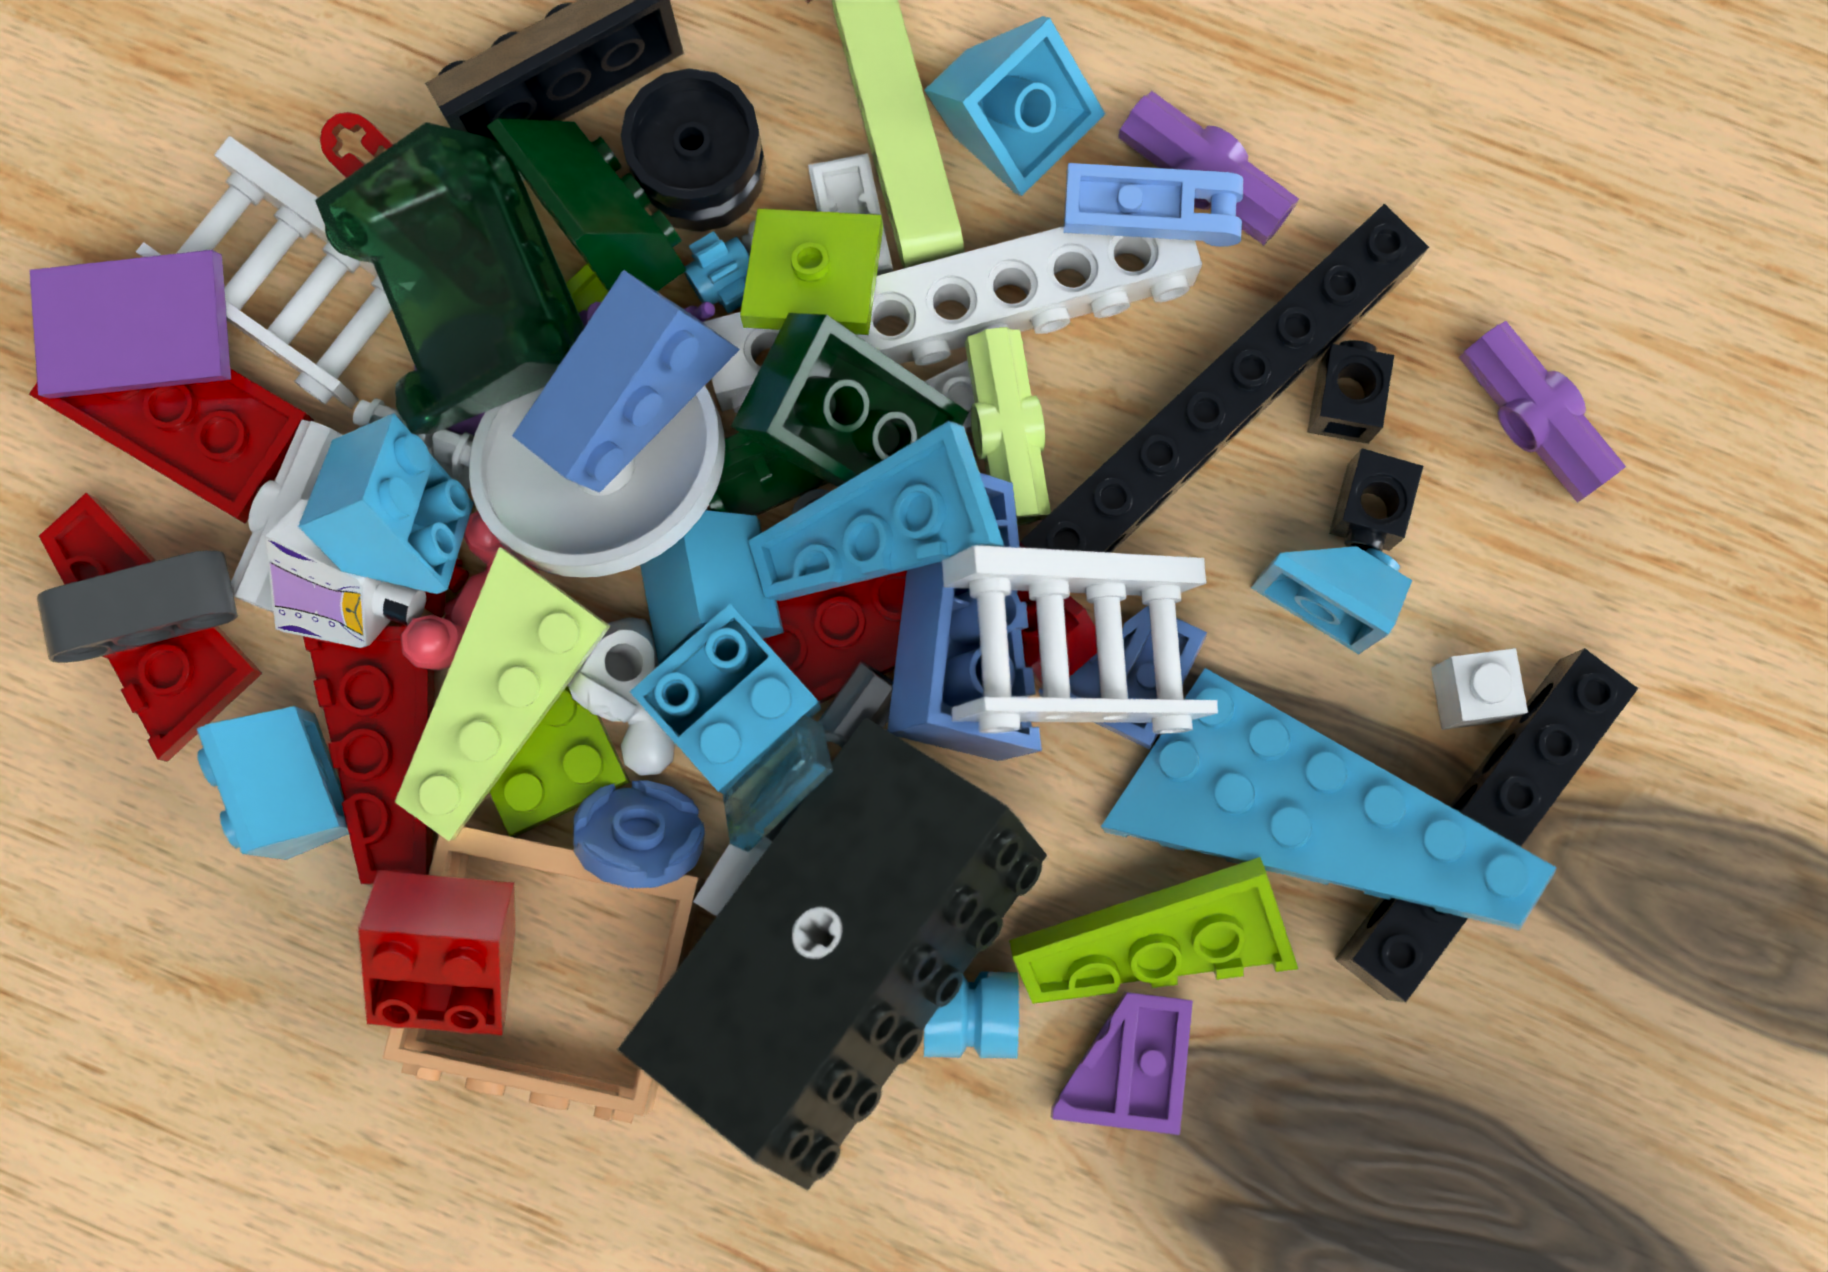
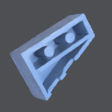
M623 270L512 436L564 478L600 493L740 349L692 314Z

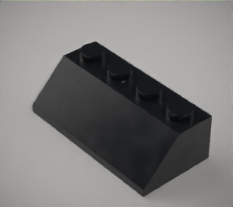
M578 0L574 3H563L554 7L548 12L545 19L521 32L514 31L502 35L492 44L491 48L467 61L460 60L450 63L439 72L437 77L425 84L470 162H473V154L484 150L489 155L503 149L487 127L495 119L562 121L684 54L670 0Z

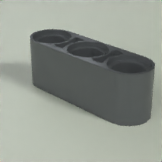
M207 550L186 553L54 587L41 592L37 596L48 658L51 662L57 663L78 662L220 626L238 617L224 553L220 551Z

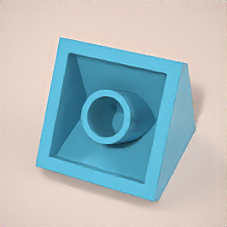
M705 510L696 524L676 544L657 557L640 565L659 665L729 603L762 639L784 633L777 600L765 598L748 540L762 533L760 520L756 515Z

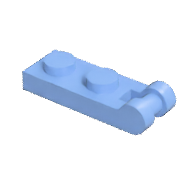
M1068 163L1063 233L1204 241L1212 246H1233L1241 242L1242 220L1236 217V203L1243 199L1244 180L1241 175L1230 172ZM1194 198L1205 199L1210 202L1211 214L1194 213Z

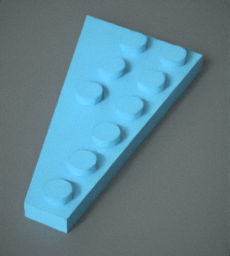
M1206 668L1184 700H1217L1218 713L1192 720L1193 730L1161 734L1101 825L1105 833L1126 838L1128 835L1158 842L1161 846L1185 851V849L1225 858L1226 861L1236 864L1261 857L1266 871L1325 885L1332 883L1364 891L1368 895L1389 900L1390 898L1421 904L1433 907L1435 911L1516 930L1521 929L1556 870V867Z

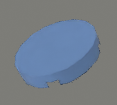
M649 780L632 781V788L615 790V783L601 787L582 801L574 815V853L584 869L602 881L626 888H655L679 880L696 866L703 851L705 831L704 822L702 823L698 817L699 809L691 798L675 788Z

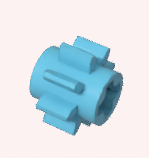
M715 231L690 244L689 248L693 253L694 261L684 266L686 268L684 274L701 303L709 302L715 304L719 302L728 314L741 307L750 257L741 241L735 236L724 243L722 239L719 240Z

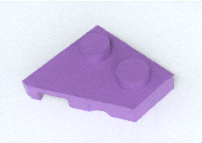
M1124 992L1053 1103L1050 1117L1056 1120L1180 1135L1193 1000Z

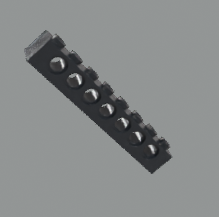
M1384 203L1020 541V548L1112 553L1323 356L1331 344L1338 342L1413 271L1429 249V246Z

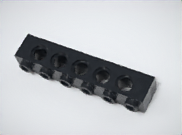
M1585 648L1559 659L1526 703L1528 713L1518 716L1513 720L1449 807L1522 847L1639 688ZM1380 898L1335 960L1386 1000L1407 1002L1468 918L1435 911L1433 907L1404 900Z

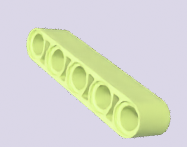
M832 0L839 35L903 269L964 253L959 219L898 0Z

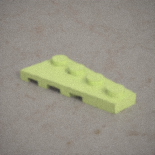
M499 547L395 803L447 841L455 839L605 635L610 625L506 549Z

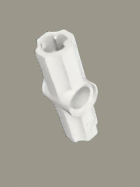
M301 420L275 481L269 480L266 482L253 500L248 519L249 529L252 534L231 580L235 598L274 613L265 536L301 499L309 500L332 440L343 434L319 423Z

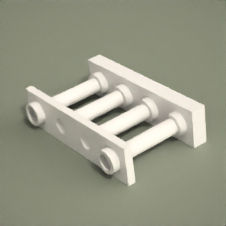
M229 136L214 156L231 173L226 180L230 187L177 253L213 250L250 203L257 206L262 199H265L278 208L274 214V217L278 220L224 287L227 321L300 372L294 382L317 400L326 405L333 396L352 409L359 399L337 380L395 305L402 307L409 300L427 313L441 293L428 275L420 268ZM310 232H312L327 243L322 249L326 256L269 328L265 329L240 310L298 237L306 239ZM144 242L136 251L141 257L161 255ZM360 266L376 277L371 283L375 290L315 364L289 346V344L346 271L354 273Z
M974 545L942 561L944 587L970 588V597L977 599L984 691L983 698L952 707V721L979 722V732L1017 731L1021 729L1020 722L1152 723L1153 733L1172 734L1193 730L1192 720L1218 713L1217 700H1183L1175 603L1181 601L1182 592L1206 584L1204 558ZM1011 590L1029 591V599L1036 601L1043 698L1011 696L1005 596L1010 595ZM1070 593H1086L1087 602L1094 603L1101 699L1071 698L1063 603V599L1068 598ZM1126 595L1142 596V604L1149 606L1157 699H1128L1120 601L1125 600Z

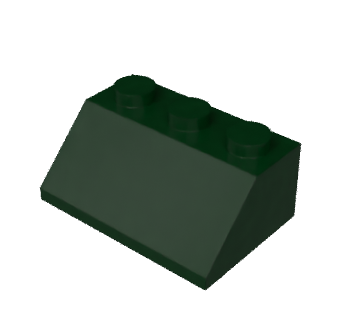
M497 118L487 125L540 203L608 292L623 270L655 291H659L686 271V268L673 247L682 242L681 238L660 210L651 216L646 212L645 208L652 203L630 172L622 178L618 177L615 172L621 169L622 165L601 136L590 142L575 122Z

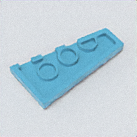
M950 421L748 540L765 598L778 601L942 562L974 545L1004 546L964 426Z

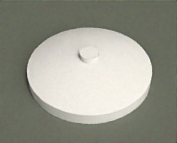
M572 344L551 352L527 366L511 379L491 402L479 423L473 439L469 459V482L475 506L482 520L498 541L515 557L536 569L551 574L579 578L599 577L616 574L644 564L665 552L689 532L700 519L716 492L724 465L725 437L717 407L706 386H704L600 493L564 478L512 435L573 346Z

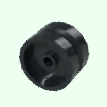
M688 68L662 74L639 90L625 111L620 136L630 173L650 199L652 204L648 208L652 214L660 210L674 228L697 232L726 227L746 214L762 192L766 163L754 106L740 87L716 72Z

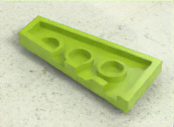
M1261 857L1009 940L1012 958L1032 1004L1112 994L1118 991L1121 983L1136 981L1150 983L1152 988L1178 985V976L1214 971L1216 980L1243 977L1244 967L1273 964L1275 972L1298 969Z

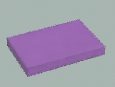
M204 250L29 270L38 395L46 398H60L231 380L223 262L220 253L214 250Z

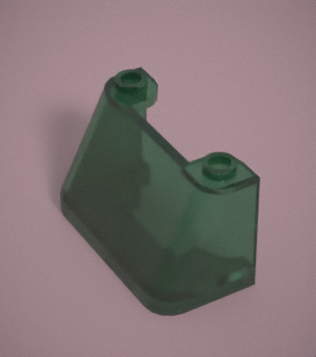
M425 122L315 200L325 224L326 237L332 247L342 255L349 256L358 261L373 263L417 369L400 377L395 388L397 411L406 422L412 434L439 432L544 388L584 329L582 320L520 173L503 148L496 141L488 137Z

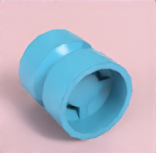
M981 971L974 982H968L963 975V982L956 996L946 1006L939 1007L924 1028V1057L960 1058L967 1047H974L980 1058L1017 1059L1019 1040L1018 972Z

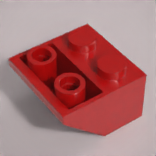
M378 871L358 927L367 1024L393 1028L454 1031L463 1034L502 1035L505 1026L516 931L514 882Z

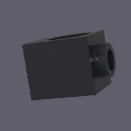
M1348 340L1341 342L1339 345L1331 344L1318 365L1307 433L1369 444L1383 428L1394 355L1377 352L1376 346L1364 341ZM1351 378L1357 381L1363 388L1364 399H1351L1344 395L1339 388L1338 379Z
M1361 448L1347 465L1329 534L1345 538L1344 544L1347 547L1357 546L1364 551L1368 548L1381 552L1383 549L1390 551L1405 538L1424 466ZM1373 494L1381 498L1387 508V517L1385 519H1376L1369 516L1362 507L1361 495Z

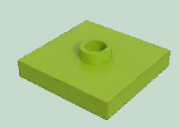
M758 208L740 313L743 328L780 330L789 313L825 314L854 334L869 335L883 233L882 215Z

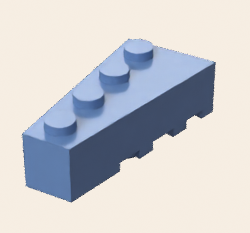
M980 473L1004 543L1002 547L1020 548L1013 483ZM942 562L907 570L887 731L897 737L996 761L1042 751L1039 727H1032L1031 722H1020L1021 729L1017 731L979 732V722L952 721V707L984 697L977 599L970 597V588L944 587ZM1011 590V594L1005 596L1011 696L1028 698V696L1035 695L1036 693L1033 667L1025 668L1021 630L1028 628L1026 602H1020L1017 590Z

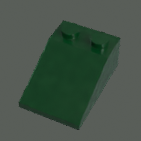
M789 313L731 427L784 460L839 487L948 421L963 426L969 412L828 315Z

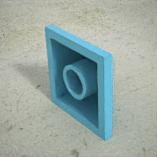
M1045 16L966 49L924 90L953 136L1015 194L1021 196L1105 115L1104 110L1049 17Z
M1354 546L1279 553L1257 577L1251 589L1355 653L1360 654L1389 635L1397 621L1412 580L1398 572L1400 565L1387 554L1372 548L1364 551Z

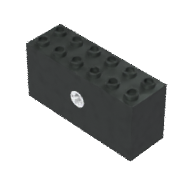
M865 717L623 1041L618 1051L751 1161L809 1190L815 1181L822 1179L833 1169L840 1156V1146L855 1124L865 1120L875 1110L882 1096V1087L898 1064L908 1061L917 1051L923 1037L922 1030L937 1009L946 1006L956 996L963 982V973L977 953L987 949L996 940L1002 928V918L1018 896L1029 892L1035 885L1041 874L1042 862L1047 857V854L1007 805Z

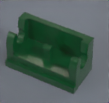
M739 432L725 439V457L722 474L709 506L711 511L758 516L829 482L784 460Z

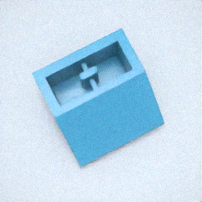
M392 413L332 440L298 527L342 572L438 594L448 590L474 502L469 498L463 485L457 480L452 479L429 453L422 439L412 434L401 420Z
M731 603L630 691L634 698L714 788L724 795L822 709L819 701Z
M292 706L210 723L197 728L203 745V749L198 751L200 768L207 781L219 789L226 809L220 813L222 829L230 844L234 848H240L242 854L288 860L349 834L342 802L345 799L336 769L333 768L329 750L314 713Z

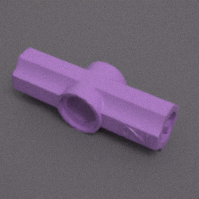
M1153 91L1146 96L1144 95L1139 100L1120 128L1118 138L1158 168L1230 172L1241 175L1244 180L1243 199L1236 203V217L1242 220V230L1262 245H1265L1276 234L1299 200L1298 197L1248 162V154L1245 148L1230 133L1216 126H1207L1203 129ZM1194 198V207L1202 210L1211 208V203L1207 200Z
M1507 321L1492 328L1460 355V360L1500 407L1498 410L1499 421L1509 438L1523 450L1530 453L1536 452L1577 503L1626 467L1584 416L1586 406L1577 387L1560 372L1554 370L1548 372Z

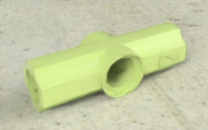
M1008 327L985 329L980 333L967 336L965 340L975 402L971 406V430L974 448L978 459H984L986 475L1013 483L1017 526L1027 525L1044 520L1051 513L1041 452L1045 447L1043 412L1038 397L1036 395L1031 396L1021 331L1009 329Z

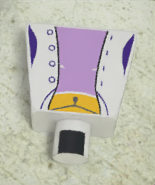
M301 499L265 536L275 629L362 648L371 645L391 620L408 626L412 619L421 617L426 603L425 591L342 572L298 527L308 503L306 500Z

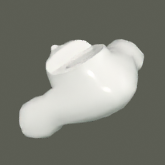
M624 618L607 623L610 625V628L567 686H569L572 698L592 714L609 721H622L624 723L628 721L629 727L620 746L624 765L639 775L660 774L673 761L675 743L630 693L636 685L659 666L652 628L645 619Z

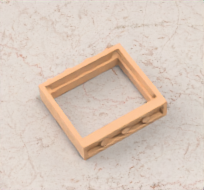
M463 827L456 838L451 841H447L441 835L438 836L429 875L464 878L471 855L677 900L654 1000L689 954L699 905L693 901L704 885L705 879L684 875L679 880L655 888H626L604 882L584 869L574 850ZM390 1027L382 1058L403 1063L401 1073L414 1075L417 1079L440 1081L441 1073L446 1072L467 1077L465 1088L475 1092L502 1096L506 1086L531 1091L529 1102L535 1105L568 1110L570 1100L595 1105L593 1116L606 1121L617 1120L631 1124L634 1114L644 1116L653 1110L658 1089V1083L639 1067L633 1086L424 1040L426 1029Z

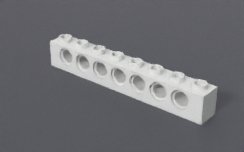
M1064 226L878 275L876 278L869 335H856L898 364L914 360L915 364L919 366L930 365L948 358L951 355V350L965 347L967 336L980 333L985 329L1008 327L1009 329L1022 332L1034 328L1035 333L1045 334L1064 328L1071 322L1070 318L1094 313L1096 318H1105L1119 314L1130 307V302L1153 297L1155 302L1176 299L1186 294L1190 290V286H1194L1202 262L1195 240L1063 233ZM1121 254H1133L1142 260L1145 267L1139 271H1126L1116 263L1114 258ZM1064 269L1076 270L1083 275L1086 283L1079 287H1066L1057 281L1055 274ZM1004 285H1015L1020 287L1027 297L1019 303L1009 304L1001 301L996 296L995 291ZM953 300L963 304L967 309V313L959 319L948 320L939 316L935 308L944 301ZM741 312L703 322L740 349L712 378L721 410L734 409L735 413H738L761 366L755 363L757 356L763 350L772 347L780 331L743 328L740 318ZM888 316L899 317L908 325L902 333L895 336L883 335L875 328L882 318Z

